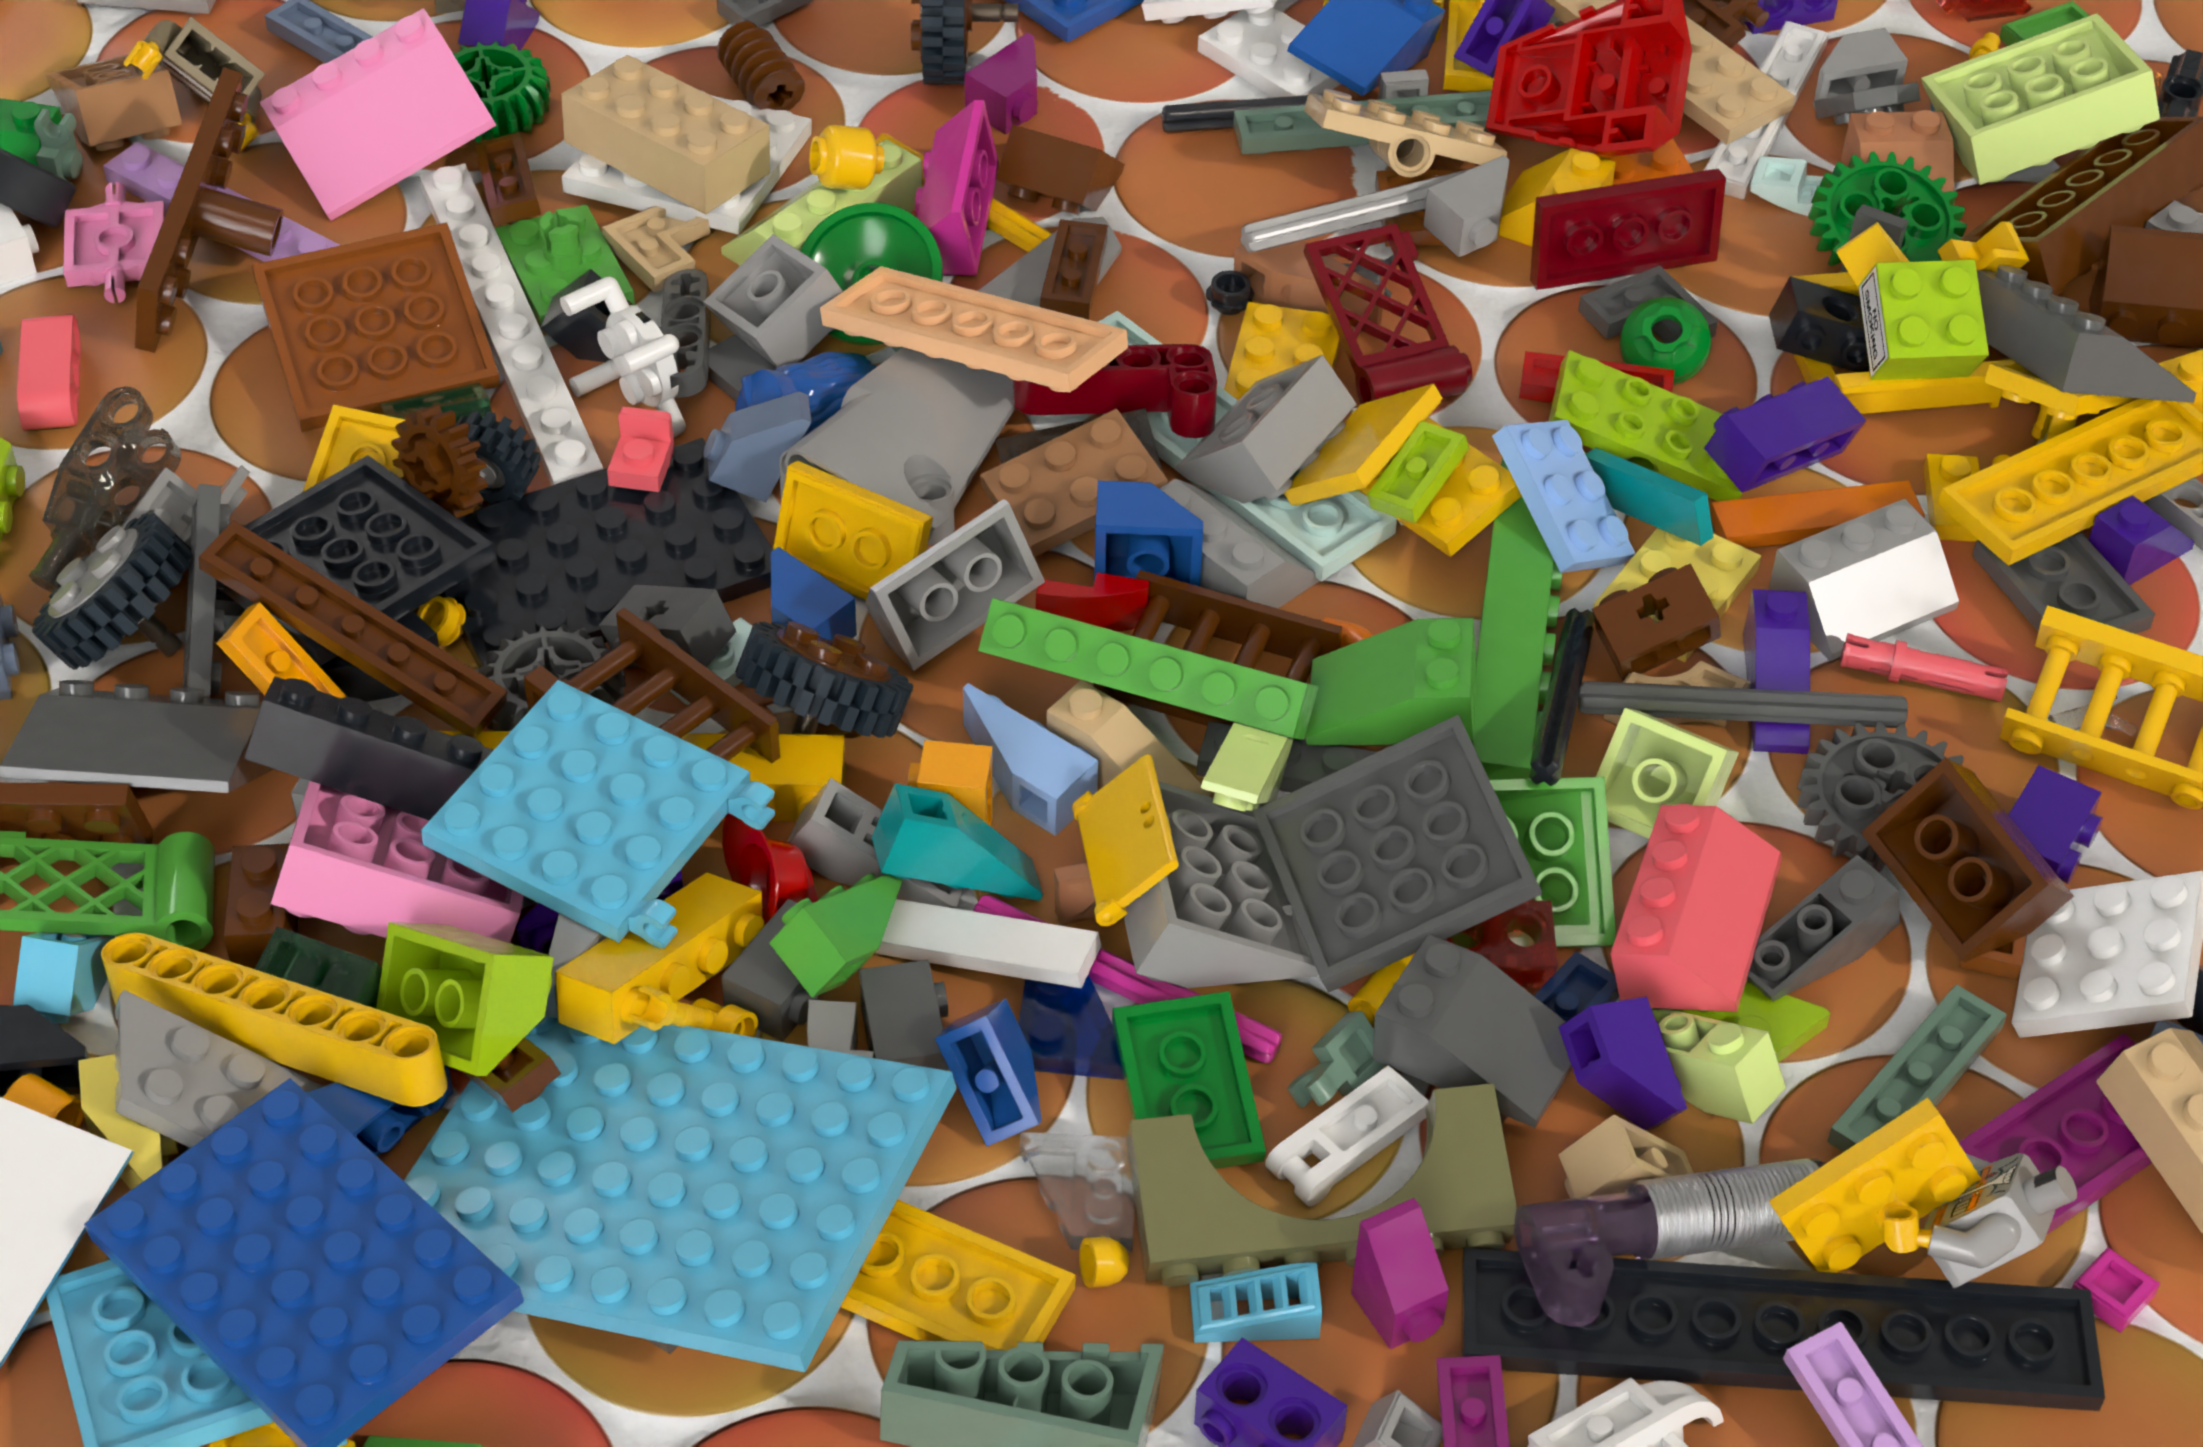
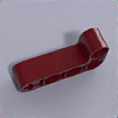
M1196 344L1128 345L1124 352L1071 392H1056L1048 386L1026 380H1013V399L1015 408L1028 415L1105 414L1115 409L1119 413L1167 412L1169 427L1172 432L1185 438H1202L1210 435L1215 430L1217 378L1212 354L1203 346Z

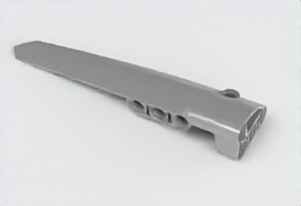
M1104 217L1073 218L1072 221L1108 225L1107 244L1098 278V286L1122 252V246ZM1057 231L978 291L1040 307V297ZM902 347L850 387L843 398L840 410L783 452L779 461L781 500L787 467L798 460L933 516L928 545L937 544L955 532L954 509L999 433L1015 410L1013 380L1008 378L1007 375L985 369H971L963 363L944 358H931L922 352Z

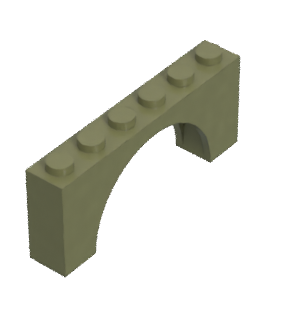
M1494 1083L1434 1089L1425 1110L1427 1140L1424 1157L1413 1176L1401 1189L1379 1205L1361 1213L1336 1219L1313 1220L1282 1215L1268 1210L1241 1195L1223 1179L1207 1158L1197 1137L1192 1114L1130 1120L1126 1143L1145 1281L1161 1280L1164 1286L1178 1287L1199 1280V1276L1223 1273L1224 1277L1306 1262H1317L1319 1269L1324 1262L1346 1260L1347 1266L1354 1267L1360 1222L1412 1198H1415L1421 1206L1438 1257L1443 1255L1446 1249L1464 1247L1503 1249L1505 1243L1511 1242L1520 1221Z

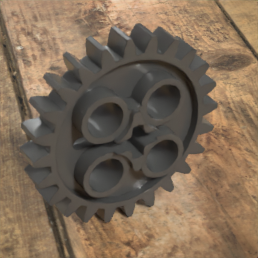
M1877 721L1874 732L1868 733L1859 722L1855 723L1851 737L1841 729H1836L1832 742L1821 739L1819 740L1816 753L1809 752L1805 767L1802 770L1797 788L1801 790L1797 804L1798 807L1807 809L1803 820L1804 825H1818L1814 838L1816 842L1831 839L1834 841L1831 852L1833 857L1848 851L1853 854V857L1859 855L1863 860L1872 862V867L1881 873L1885 863L1866 841L1861 832L1945 758L1944 753L1948 743L1942 741L1931 747L1926 744L1927 731L1923 730L1915 738L1907 736L1906 726L1902 723L1899 724L1895 733H1888L1882 721ZM1962 755L1948 758L1960 765L1964 761Z

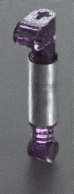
M1805 1158L1702 1173L1652 1178L1626 1184L1623 1190L1617 1193L1521 1205L1518 1207L1515 1215L1517 1247L1540 1306L1546 1315L1557 1323L1571 1327H1581L1592 1323L1599 1315L1614 1270L1611 1256L1632 1254L1638 1260H1656L1795 1240L1778 1217L1769 1200L1825 1163L1818 1158ZM1577 1261L1575 1269L1569 1270L1570 1263Z

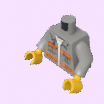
M1966 1153L1981 1180L1968 1187L1955 1200L1945 1202L1931 1211L1923 1229H1919V1213L1916 1209L1902 1205L1888 1207L1885 1210V1219L1883 1221L1884 1241L1888 1248L1897 1253L1912 1252L1919 1247L1927 1248V1255L1934 1258L1953 1288H1956L2037 1248L2044 1242L2055 1210L2077 1199L2076 1186L2065 1168L2056 1166L2040 1173L2029 1156L2022 1153L1992 1163Z

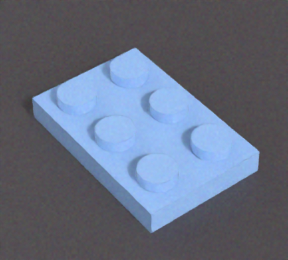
M1568 420L1506 425L1492 435L1560 573L1622 565L1636 554L1628 539L1626 526L1616 516L1605 494L1604 483L1593 471L1582 449V440L1579 434L1571 427Z

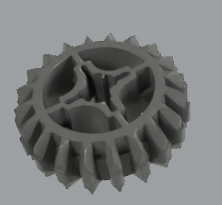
M564 623L557 631H547L541 624L539 631L533 634H528L520 629L516 641L501 639L499 651L487 652L485 665L479 667L480 674L508 690L507 702L487 724V729L512 731L528 713L524 676L541 665L558 679L564 678L569 680L612 649L607 648L602 636L590 638L585 627L570 633ZM621 670L588 694L612 705L624 696V688L626 687L624 671Z

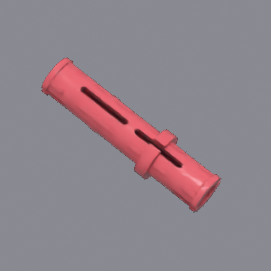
M1850 633L1846 635L1840 660V667L1860 669L1887 676L1886 681L1898 683L1899 679L1913 681L1963 694L1980 696L1981 698L2001 702L2007 683L2006 678L2008 676V669L1987 666L1968 660L1920 651L1907 647V642L1896 640L1895 644L1866 639L1865 637Z

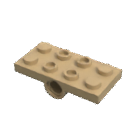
M1324 89L1323 96L1308 93L1304 111L1322 128L1368 138L1372 151L1396 173L1404 177H1416L1426 172L1432 165L1435 154L1479 165L1503 155L1506 157L1507 151L1494 142L1495 135L1484 132L1483 126L1471 122L1457 120L1456 127H1452L1450 124L1441 122V117L1432 113L1413 110L1412 117L1402 112L1395 111L1396 106L1373 99H1369L1368 105L1363 106L1351 100V95L1332 89ZM1405 140V142H1404V144L1402 145V147H1400L1399 149H1397L1398 146H1399V144H1400L1402 141Z

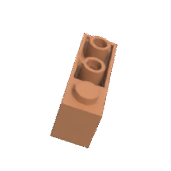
M1302 240L1255 253L1248 252L1245 246L1242 245L1235 249L1234 271L1241 272L1249 278L1250 286L1254 291L1252 299L1260 304H1272L1279 307L1312 312L1319 311L1329 314L1303 253L1307 244L1306 241ZM1329 255L1322 256L1325 267L1345 276L1349 267ZM1354 272L1351 277L1352 280L1375 291L1378 288L1377 284L1357 272ZM1345 290L1339 299L1343 308L1359 316H1363L1370 303ZM1375 306L1368 320L1381 326L1383 308Z

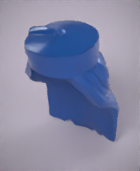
M824 352L800 363L777 367L774 371L762 369L742 378V388L737 398L735 411L800 391L809 396L811 424L804 434L805 436L840 410L843 398L850 387L877 366L873 365L864 355L858 353Z

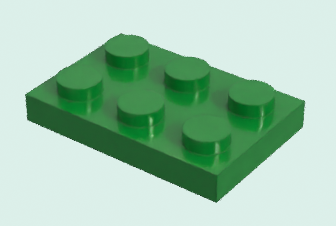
M1230 991L1113 1008L1112 1023L1132 1119L1192 1114L1194 1128L1200 1145L1215 1169L1264 1162L1266 1148Z

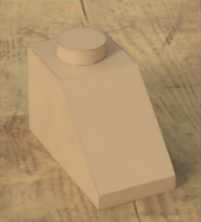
M1616 1115L1609 1117L1558 1154L1567 1176L1564 1185L1573 1202L1584 1210L1590 1209L1612 1221L1628 1218L1629 1193L1636 1181L1693 1173L1684 1150Z

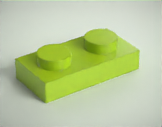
M1420 421L1368 492L1367 497L1371 509L1416 523L1469 450L1466 435Z

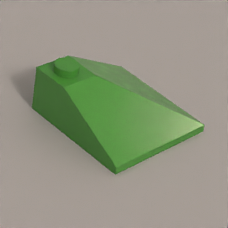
M1605 777L1560 778L1552 786H1549L1544 781L1536 785L1531 779L1490 780L1543 894L1444 940L1470 951L1613 947L1616 938Z

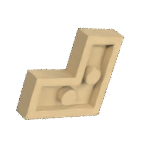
M654 206L602 227V234L612 252L656 293L663 290L665 279L671 274L680 270L696 269L695 260L681 246L710 235L711 228H709V219L695 216L696 218L689 221H682L666 217L665 208Z

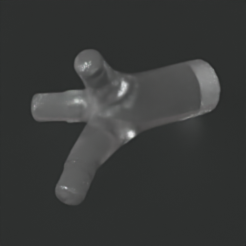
M2088 705L2049 715L2048 721L2079 730ZM2109 714L2104 727L2118 729L2131 736L2137 732L2136 725Z

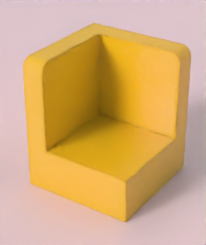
M2001 221L1977 242L1950 239L1937 250L1942 261L1975 260L1976 269L1997 272L1999 265L2021 268L2030 261L2012 223Z

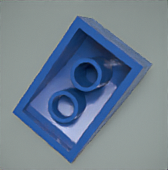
M1329 0L1291 41L1287 52L1363 96L1379 86L1380 73L1405 71L1428 57L1445 10L1433 4L1432 0Z

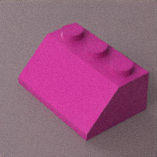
M974 100L935 132L932 151H926L924 154L923 172L925 183L924 188H917L915 210L917 218L928 228L937 243L943 263V275H977L999 168V161L984 100Z

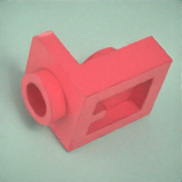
M624 406L618 415L620 438L607 469L608 485L660 492L675 451L671 414L664 411Z

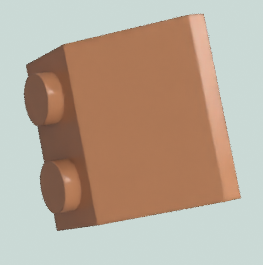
M1873 111L1870 113L1850 114L1841 156L1844 165L1848 166L1852 155H1857L1866 163L1870 152L1874 151L1880 162H1886L1889 153L1894 152L1898 164L1903 165L1909 157H1913V169L1920 171L1927 165L1931 166V172L1928 177L1932 181L1945 177L1947 180L1942 191H1954L1953 138L1943 111Z

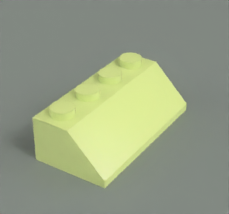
M886 139L877 144L881 145L884 150L883 170L881 174H875L872 183L866 189L824 187L820 181H817L721 247V254L741 266L773 234L801 251L807 237L821 221L836 211L855 204L884 203L911 213L915 210L917 188H922V159Z

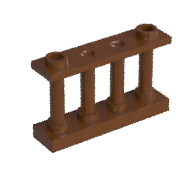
M1139 570L1136 575V579L1149 581V602L1133 630L1132 636L1153 641L1161 623L1164 622L1191 630L1182 648L1187 651L1203 655L1213 636L1242 645L1233 662L1254 669L1263 651L1291 658L1293 660L1285 677L1304 683L1307 682L1312 671V660L1314 658L1340 649L1342 626ZM1093 683V687L1115 700L1208 726L1209 721L1228 725L1236 723Z
M625 607L616 613L619 645L569 680L564 678L558 679L541 665L524 676L529 712L557 680L588 694L632 662H635L652 674V676L614 702L612 706L635 716L672 689L691 704L658 728L682 738L704 721L711 718L729 731V733L707 748L706 751L729 761L749 746L771 763L780 758L779 723L768 707L754 703L664 637L653 623L647 620L642 621Z

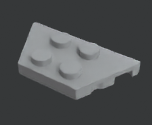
M123 990L119 996L115 1008V1019H118L115 1069L119 1073V1080L116 1085V1112L189 1148H192L289 1078L305 1092L325 1087L126 990Z

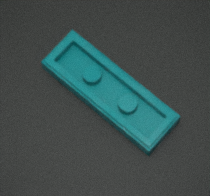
M1594 448L1585 454L1593 471L1603 481L1605 494L1613 509L1700 546L1713 538L1707 493L1598 448Z

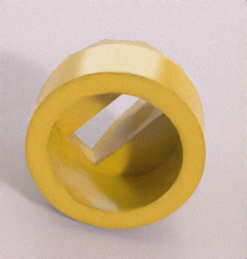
M1104 1236L1089 1237L1082 1240L1079 1249V1266L1083 1282L1088 1288L1113 1285L1120 1282L1128 1273L1129 1255L1126 1248L1120 1242L1113 1240L1111 1237Z

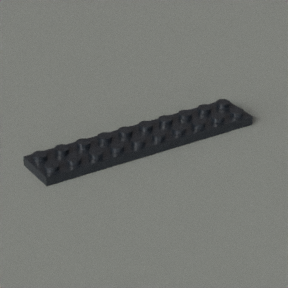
M1465 1247L1463 1250L1462 1357L1500 1355L1502 1370L1803 1391L1783 1360L1787 1349L1842 1322L1890 1397L2100 1411L2105 1399L2090 1290L1967 1282L1953 1288L1949 1280Z

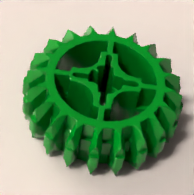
M478 41L477 46L471 48L460 45L459 52L453 53L496 124L495 127L474 138L477 143L517 132L530 133L533 124L543 122V114L549 111L551 101L550 78L547 76L546 69L542 66L541 59L532 57L530 50L523 49L518 51L515 44L503 47L499 45L498 41H495L492 45H482Z

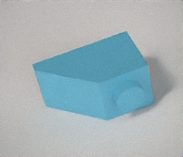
M44 932L22 936L13 1006L28 1004L53 1023H69L70 1016L93 1010L107 981L101 951L108 941L117 936Z

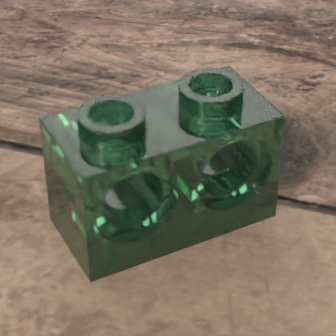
M276 927L255 970L376 1009L382 968L375 961L284 928Z

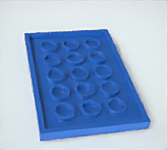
M291 1078L84 1223L90 1239L299 1447H337L524 1302L521 1288Z

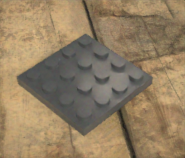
M1459 714L1252 811L1320 979L1328 993L1416 953L1429 934L1444 940L1543 894Z

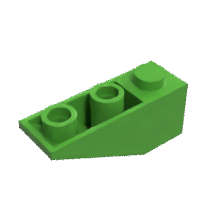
M870 873L858 880L850 889L845 890L842 885L836 886L824 894L817 902L813 903L809 898H805L783 915L781 921L785 926L769 944L812 998L845 984L879 949L903 879L896 878L891 874L876 878L873 873Z

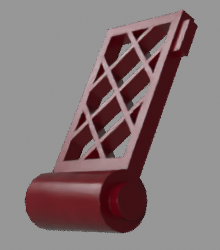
M1397 223L1305 245L1303 253L1356 375V390L1360 404L1433 383L1442 398L1463 394L1466 391L1467 382L1472 380L1471 362L1466 353H1460L1456 346L1449 345L1413 261L1418 259L1419 253L1409 231L1400 232ZM1389 242L1395 256L1391 265L1365 254L1368 247ZM1337 254L1352 261L1344 276L1325 267L1322 256ZM1358 265L1383 276L1376 291L1351 279ZM1389 280L1409 289L1412 299L1408 306L1382 294ZM1344 290L1370 302L1363 316H1359L1342 307L1339 299ZM1375 306H1379L1401 317L1394 332L1368 320ZM1408 320L1425 328L1431 340L1416 343L1401 336L1400 333ZM1361 331L1386 342L1387 345L1384 351L1363 356L1357 342Z

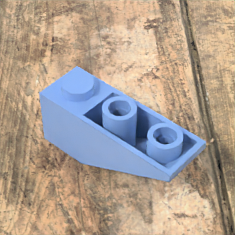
M969 683L963 687V725L975 745L992 746L993 778L1011 809L1054 836H1057L1074 819L1073 803L1087 791L1092 794L1097 792L1098 760L1092 757L1084 748L1074 746L1048 731L1040 722L1030 720L1006 706L996 696L988 695Z

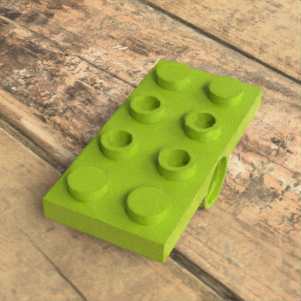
M1571 350L1567 352L1561 362L1549 421L1568 420L1571 427L1579 434L1582 445L1592 449H1601L1707 493L1708 497L1714 500L1740 499L1743 494L1704 449L1715 433L1714 424L1722 413L1698 404L1687 397L1679 396L1650 384L1642 378L1631 376L1602 364L1594 358H1588Z

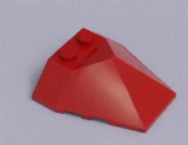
M1617 0L1597 10L1591 5L1580 10V17L1559 27H1555L1553 23L1499 46L1486 128L1489 132L1565 148H1574L1609 157L1655 151L1680 133L1692 55L1682 0Z

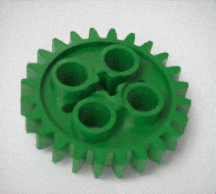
M1874 151L1870 152L1866 163L1857 155H1852L1848 166L1841 162L1836 163L1833 173H1825L1820 186H1817L1811 200L1813 205L1808 214V219L1814 221L1810 229V235L1821 237L1816 247L1817 251H1832L1827 263L1829 266L1841 263L1842 261L1837 255L1836 250L1848 242L1856 211L1864 204L1909 220L1900 250L1910 262L1942 261L1937 250L1950 239H1962L1967 228V224L1960 221L1965 208L1953 206L1958 196L1957 191L1943 192L1942 189L1947 179L1941 177L1932 181L1928 177L1931 172V166L1927 165L1920 171L1913 169V157H1909L1902 165L1897 163L1894 152L1889 153L1886 162H1880Z

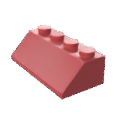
M1690 804L1661 805L1610 953L1620 1001L1647 996L1651 1008L1737 1012L1782 862L1781 852L1717 806H1693Z

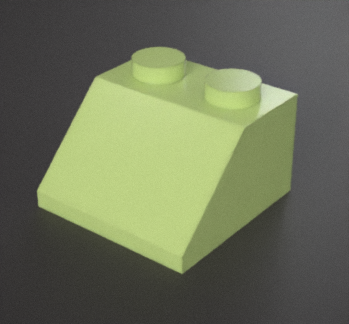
M1624 708L1596 777H1605L1608 822L1649 839L1661 805L1690 804L1693 806H1716L1739 752L1642 711Z

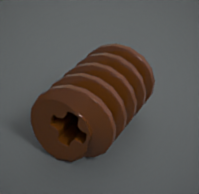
M748 20L736 23L725 31L717 45V56L749 104L755 105L760 110L768 108L788 111L792 109L802 98L805 91V82L786 54L781 50L779 44L774 40L771 33L763 28H758L755 23Z

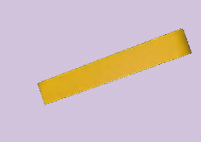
M134 932L117 936L108 941L102 948L101 958L115 1005H117L122 991L126 990L271 1061L401 1105L411 1107L424 1106L438 1100L447 1090L448 1082L438 1036L434 1029L427 1025L144 933Z

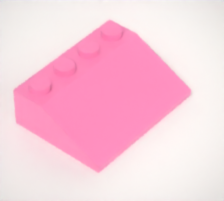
M424 8L411 16L402 18L397 24L370 39L360 42L355 48L328 63L320 65L313 72L286 87L278 89L273 95L260 101L265 113L330 221L496 126L493 118Z
M309 781L271 904L283 907L289 913L298 917H317L340 924L347 930L361 935L374 934L386 938L389 922L445 924L510 943L521 913L524 895L424 846L421 829L429 820Z

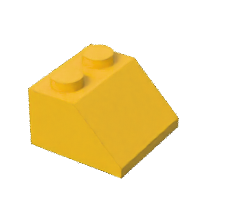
M1570 148L1524 170L1505 196L1498 236L1532 247L1536 197L1613 185L1616 162L1599 157L1591 152Z

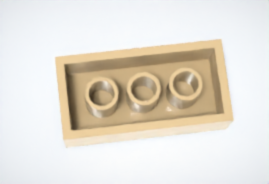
M626 55L561 94L565 143L705 215L770 174L769 124L637 58Z

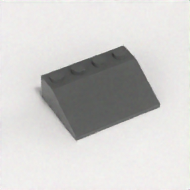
M1999 265L1997 272L1977 270L1987 344L2061 392L2194 403L2196 392L2126 338L2106 327L2105 318L2078 310V302L2053 295V287L2027 279L2028 272L2023 269Z
M59 681V688L39 695L0 765V778L88 784H129L132 787L229 793L273 770V768L244 759L262 702H259L260 693L228 691L225 692V699L204 698V689L170 688L169 696L149 694V686L143 684H116L114 692L94 691V682Z

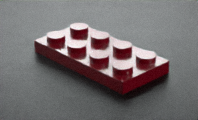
M1718 168L1536 197L1530 271L1531 283L1536 290L1639 274L1659 265L1663 269L1717 261L1726 177Z

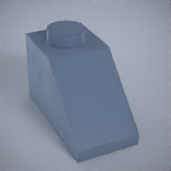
M798 391L729 413L720 430H712L704 447L703 457L708 459L709 481L766 503L780 478V456L803 438L811 424L809 396Z

